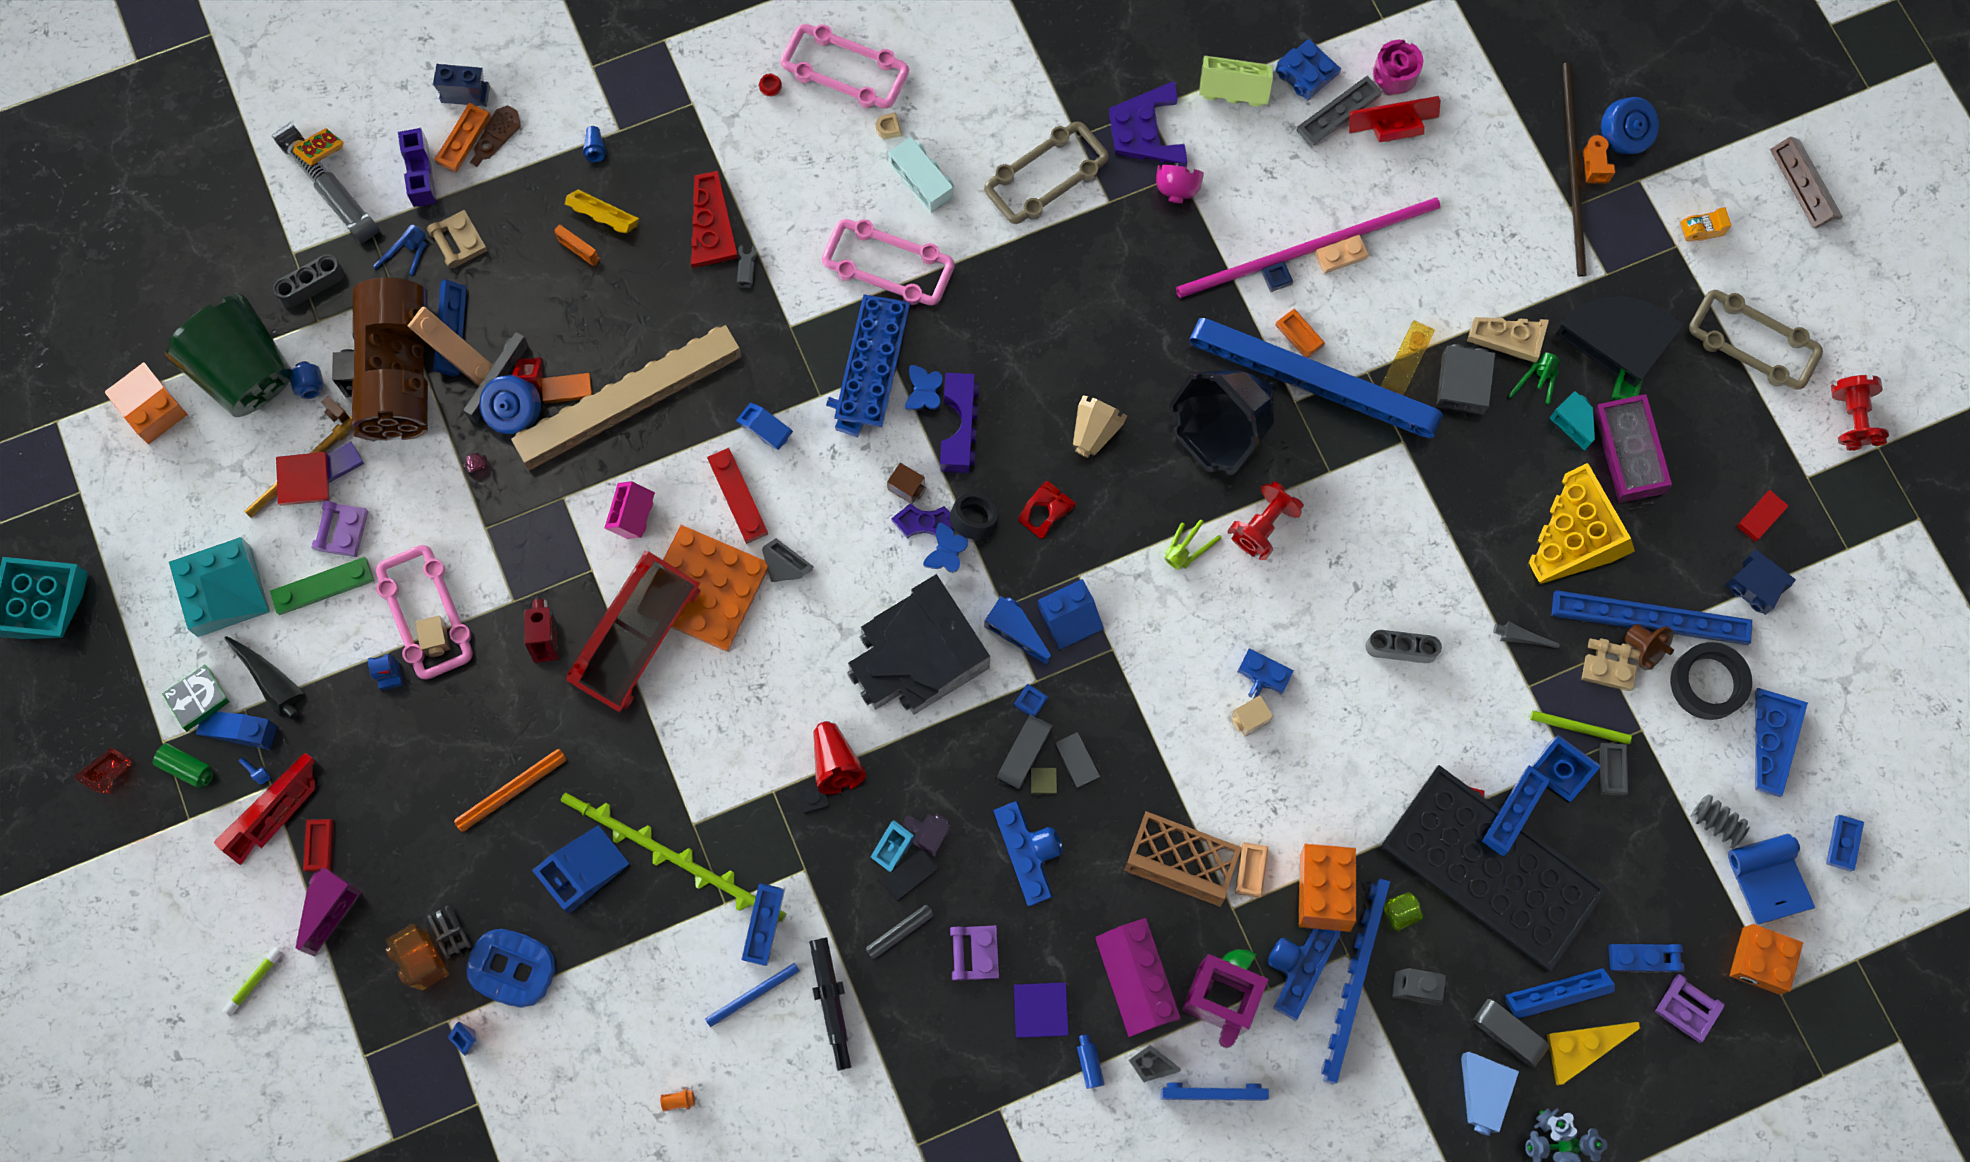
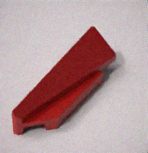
M304 753L214 841V844L240 866L255 844L262 849L315 790L312 764H315V760Z

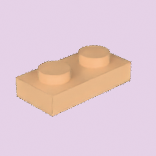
M1360 235L1316 249L1315 251L1324 274L1365 260L1369 255Z

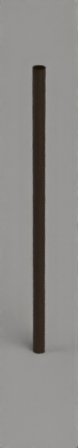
M1571 63L1562 64L1576 269L1577 277H1585L1587 272Z

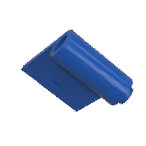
M1790 834L1735 848L1728 852L1731 868L1756 925L1815 908L1794 860L1800 851L1799 842Z

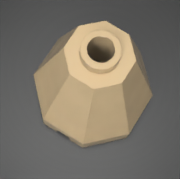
M1083 395L1077 410L1073 446L1077 448L1076 453L1088 458L1090 454L1095 456L1123 426L1127 415L1123 413L1119 417L1118 409L1092 398L1091 402L1086 401L1088 396Z

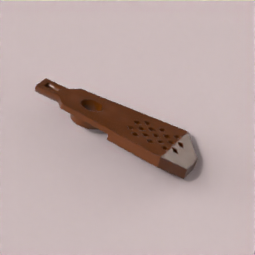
M509 105L495 110L485 127V131L474 147L475 156L469 163L478 167L483 159H490L521 127L517 110ZM484 144H490L488 148H483Z

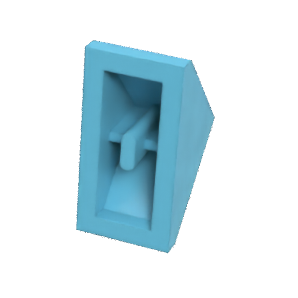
M893 820L871 855V858L889 872H892L915 842L914 835Z

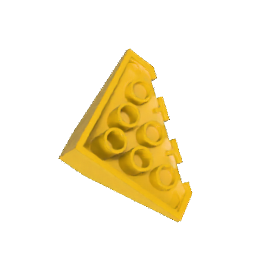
M1588 463L1565 474L1562 481L1565 485L1561 496L1556 495L1550 513L1553 514L1549 525H1544L1538 539V543L1541 545L1537 555H1532L1529 565L1540 584L1614 562L1635 552L1631 537Z

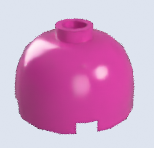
M1162 165V167H1157L1156 184L1158 190L1163 195L1169 197V202L1183 203V199H1191L1200 191L1204 172L1194 169V172L1190 173L1187 167Z

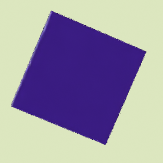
M1066 982L1014 985L1016 1038L1068 1036Z

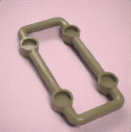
M1073 122L1066 127L1057 126L1052 130L1051 137L1013 164L999 165L995 176L985 183L984 191L1010 223L1019 224L1027 218L1036 219L1041 216L1043 207L1083 179L1086 181L1095 179L1098 169L1108 162L1109 153L1082 122ZM1079 131L1100 157L1094 161H1083L1076 174L1041 198L1028 199L1024 204V210L1014 214L993 188L999 184H1010L1016 172L1052 147L1065 146L1069 141V136Z
M1719 290L1709 291L1689 326L1691 334L1703 341V346L1707 351L1716 352L1721 350L1766 374L1768 382L1773 386L1784 384L1795 390L1805 388L1823 355L1822 346L1810 339L1809 332L1805 328L1796 327L1791 329L1746 305L1743 296L1738 293L1727 295ZM1714 299L1723 303V308L1727 313L1737 314L1740 312L1786 336L1791 347L1801 348L1805 346L1812 350L1813 353L1799 380L1790 377L1786 367L1782 365L1771 367L1726 343L1722 333L1718 331L1707 333L1700 329L1699 326Z

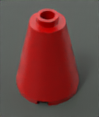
M830 721L819 723L813 731L816 786L819 792L828 795L842 793L841 788L849 786L850 790L857 787L866 778L863 765L837 724Z

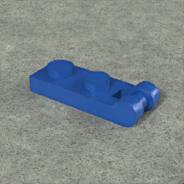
M1681 944L1608 945L1610 971H1685V965L1681 961V953H1684L1683 945ZM1664 954H1670L1671 963H1664Z

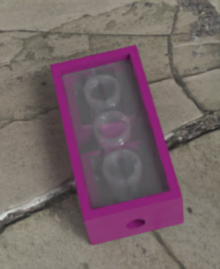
M1644 394L1598 404L1594 416L1618 503L1666 494L1672 483L1647 395Z

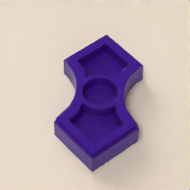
M909 504L891 518L892 522L907 539L919 533L936 536V528L939 523H943L951 528L953 532L955 531L950 522V512L945 506L934 511H923Z

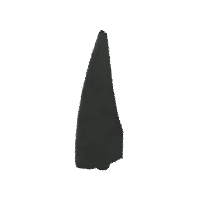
M228 636L224 637L225 641L247 667L260 688L264 699L279 716L286 713L290 719L296 717L298 711L294 707L304 698V692L261 655Z

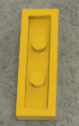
M576 190L566 197L565 204L572 207L574 211L585 213L593 217L597 222L606 223L618 232L628 233L638 225L639 218L580 190Z

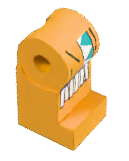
M1726 207L1718 208L1715 212L1692 215L1680 222L1686 241H1700L1722 237L1732 226Z

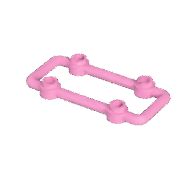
M809 24L799 25L780 61L783 69L794 73L799 82L808 83L812 80L857 98L859 104L865 108H870L874 105L884 109L892 107L910 71L907 63L896 59L891 50L883 49L878 52L832 34L831 28L824 24L817 27ZM804 33L814 36L816 43L826 46L832 43L877 61V65L883 70H890L891 68L900 70L887 98L883 99L876 96L875 90L871 87L857 89L814 72L811 64L807 62H800L798 64L790 62Z
M849 219L839 221L822 256L824 266L836 271L840 279L849 281L855 278L902 295L904 301L910 303V305L921 302L932 306L939 303L955 267L952 257L940 253L939 248L935 244L928 243L924 246L874 229L872 222L866 219L858 222ZM844 229L855 231L856 236L860 240L866 241L874 238L921 255L922 261L926 264H934L936 262L945 264L933 295L929 296L922 293L921 288L916 284L902 286L858 270L851 260H842L840 262L831 260Z
M419 545L381 561L376 567V574L379 580L376 589L378 594L388 602L405 645L402 656L408 664L413 666L416 675L421 679L427 680L468 663L473 655L469 643L472 636L471 631L460 621L443 579L445 567L440 560L435 559L431 548L426 545ZM420 555H423L426 561L423 571L429 579L434 581L451 623L450 638L455 644L460 646L463 653L425 670L422 663L425 654L421 651L420 646L414 643L396 597L399 592L398 585L388 577L386 572L387 569Z

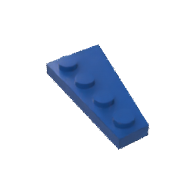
M1761 688L1755 690V790L1780 798L1783 796L1808 702Z

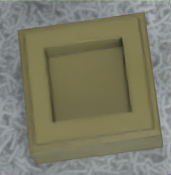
M1031 768V795L1057 794L1056 768Z

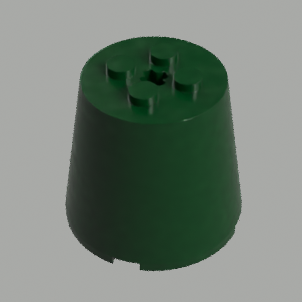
M234 294L224 297L222 299L224 303L215 307L211 304L207 305L183 323L168 341L171 347L165 350V356L232 416L242 417L260 410L288 385L293 371L250 301L242 294Z

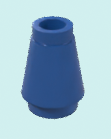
M590 126L586 129L583 154L590 162H600L606 154L600 129L596 126Z

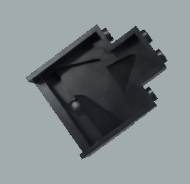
M935 574L912 588L910 596L861 626L862 635L859 637L866 649L870 647L871 649L848 662L850 671L847 674L854 685L858 683L863 691L860 692V695L867 706L872 704L876 710L901 694L899 700L906 711L910 709L914 715L990 669V655L938 575Z

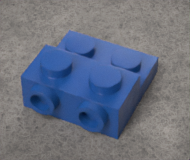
M1308 39L1297 49L1293 48L1277 62L1275 71L1283 81H1287L1299 96H1303L1308 101L1340 73L1341 68Z

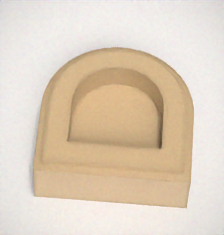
M896 112L883 115L876 121V132L881 138L892 139L902 136Z

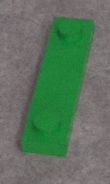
M362 557L270 590L276 613L280 616L374 582L368 559Z

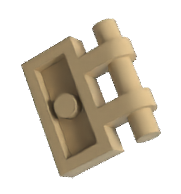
M1590 638L1588 648L1595 649L1596 656L1590 654L1585 656L1581 680L1632 691L1637 666L1627 664L1628 658L1638 659L1640 651L1631 648V645H1617L1609 643V640L1600 638V640ZM1606 652L1618 655V661L1606 659Z

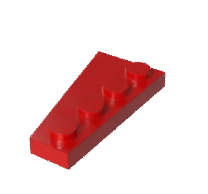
M718 171L695 175L691 267L696 268L738 258Z

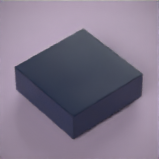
M1284 261L1262 269L1263 277L1270 292L1293 284V279Z

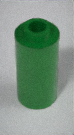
M168 743L163 744L153 758V765L198 789L207 786L213 778L212 766Z

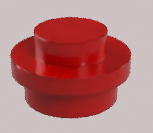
M765 74L759 81V90L765 96H775L782 89L780 78L774 74Z

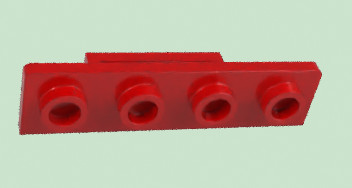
M1439 96L1351 111L1349 114V132L1354 133L1372 129L1379 143L1424 135L1425 126L1422 120L1439 117L1441 99Z

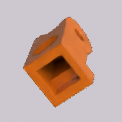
M1592 136L1583 150L1586 183H1609L1615 174L1614 164L1607 163L1606 150L1608 149V141L1603 136Z

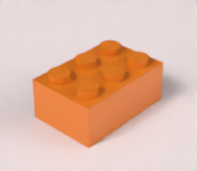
M1304 844L1300 854L1299 927L1351 932L1356 922V848Z

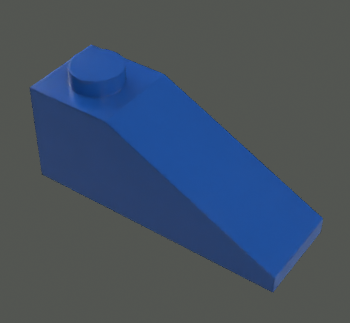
M1000 596L986 617L984 627L1048 665L1051 654L1023 610L1019 607V603L1012 598L1007 597L1005 599Z
M215 712L199 723L196 735L270 750L277 725L264 718L244 714Z

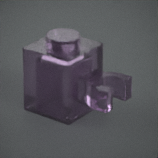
M928 814L923 823L907 815L903 822V827L917 833L913 840L914 845L934 856H937L951 831V826L947 824L948 820L939 814L934 816Z

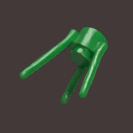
M1544 353L1540 360L1533 363L1532 367L1513 388L1508 397L1512 398L1537 370V374L1541 376L1537 386L1538 389H1542L1546 378H1550L1546 397V404H1550L1555 380L1559 373L1557 370L1560 364L1559 358L1553 354Z

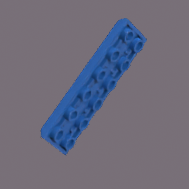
M863 294L834 419L883 427L910 303Z

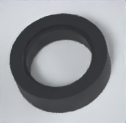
M1706 642L1692 647L1676 661L1671 671L1670 684L1676 701L1686 712L1700 719L1718 720L1732 714L1748 700L1752 690V674L1746 660L1735 649L1722 643ZM1700 659L1716 660L1729 670L1734 686L1732 695L1726 702L1719 704L1708 703L1700 699L1693 692L1689 684V671L1695 661Z

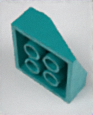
M242 537L169 561L187 629L195 636L200 637L270 612L251 546Z
M2 557L0 566V637L17 639L62 638L83 597L88 572L77 564Z

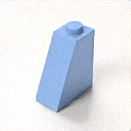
M1471 1052L1463 1053L1461 1061L1468 1123L1475 1126V1131L1490 1136V1133L1500 1131L1519 1071Z

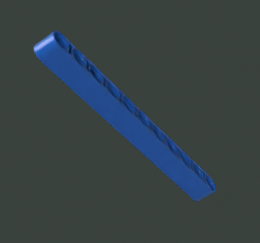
M1206 318L1198 319L1189 339V342L1199 349L1425 438H1433L1443 417L1442 412L1434 407Z

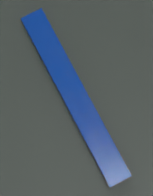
M1558 590L1553 592L1551 616L1629 628L1639 624L1649 631H1657L1661 627L1668 626L1675 635L1742 645L1751 644L1752 619Z

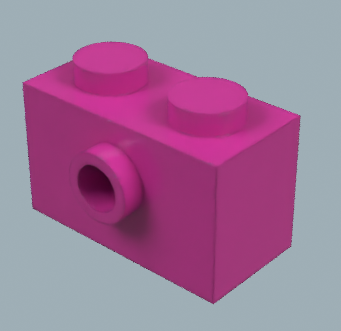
M633 481L618 483L604 529L626 539L642 538L646 530L649 512L653 507L655 492Z

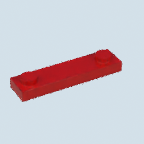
M730 448L708 456V462L745 543L748 544L768 535V531Z

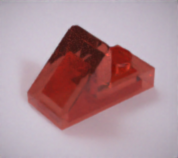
M111 747L78 772L74 779L94 792L111 794L113 781L131 767L132 760Z

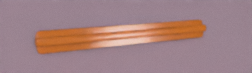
M560 749L555 750L456 818L454 821L455 825L461 832H464L567 760Z

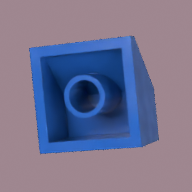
M1083 579L1038 600L1037 608L1059 651L1104 630L1094 599Z

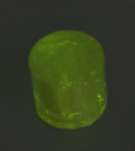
M1406 892L1384 903L1385 913L1396 931L1423 919L1419 902L1410 892Z

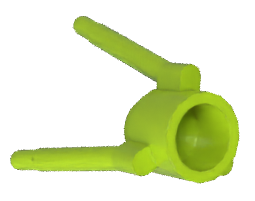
M1199 520L1184 542L1176 546L1185 526V523H1181L1170 546L1165 551L1166 556L1164 559L1177 570H1180L1182 566L1186 569L1192 561L1221 540V536H1216L1188 557L1190 552L1186 547L1204 521Z

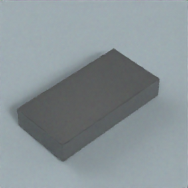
M1078 732L1055 742V746L1077 789L1100 778Z
M1601 743L1599 745L1601 765L1600 792L1601 794L1627 795V744Z

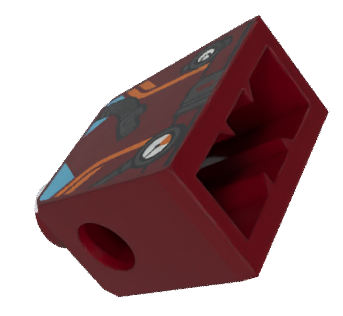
M544 599L534 600L532 602V609H527L524 612V643L534 663L559 660L556 620L551 609L548 607L547 600Z

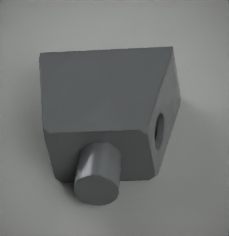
M1410 968L1395 971L1392 997L1442 1006L1446 975Z

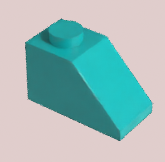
M1574 391L1553 412L1550 419L1585 451L1595 440L1593 407L1589 404L1587 398Z

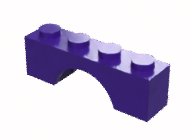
M945 373L944 404L957 411L962 423L959 430L952 437L941 441L940 472L969 473L970 465H975V451H971V442H976V428H972V420H977L978 405H973V398L978 397L979 383H974V374Z

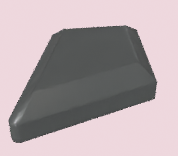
M1151 1045L1128 1060L1143 1082L1181 1071L1180 1067Z

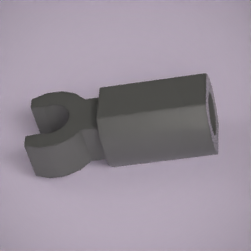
M740 245L738 253L741 260L738 262L737 286L751 288L753 286L755 265L753 260L757 257L756 248L752 246L751 253L744 254L743 245Z

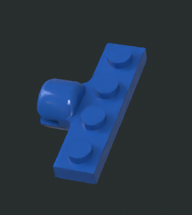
M1019 801L993 810L1027 905L1031 907L1053 898L1054 896L1045 875L1043 864L1045 861L1060 856L1062 853V843L1055 829L1046 827L1031 833Z
M1312 929L1304 946H1298L1285 938L1278 940L1269 955L1268 964L1284 973L1287 978L1272 1009L1294 1021L1298 1020L1342 931Z

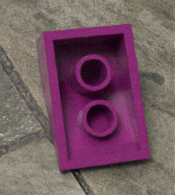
M324 867L321 871H317L310 879V886L307 888L295 946L299 951L314 957L362 893V891Z

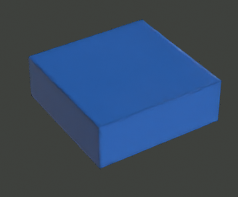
M1027 683L1015 701L1014 706L1030 716L1031 714L1036 717L1048 700V696Z

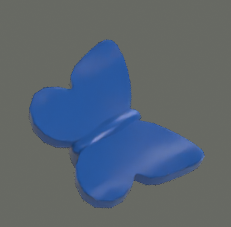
M911 365L909 367V375L914 385V392L907 399L905 409L920 410L924 406L931 410L939 408L940 398L936 390L942 385V375L937 371L931 372L928 375L925 369Z
M939 523L936 528L937 550L927 556L923 566L931 569H941L944 567L948 572L954 573L960 568L958 555L966 550L968 539L962 535L954 536L951 528L943 523Z

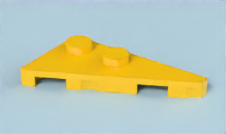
M1639 1022L1547 1034L1556 1085L1566 1083L1640 1029Z

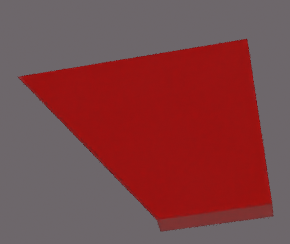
M542 357L518 359L511 375L532 383L538 393H542Z

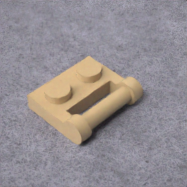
M465 210L439 223H432L427 227L429 235L434 237L445 256V263L448 268H455L488 251ZM449 230L461 251L459 254L453 253L443 235L444 232Z

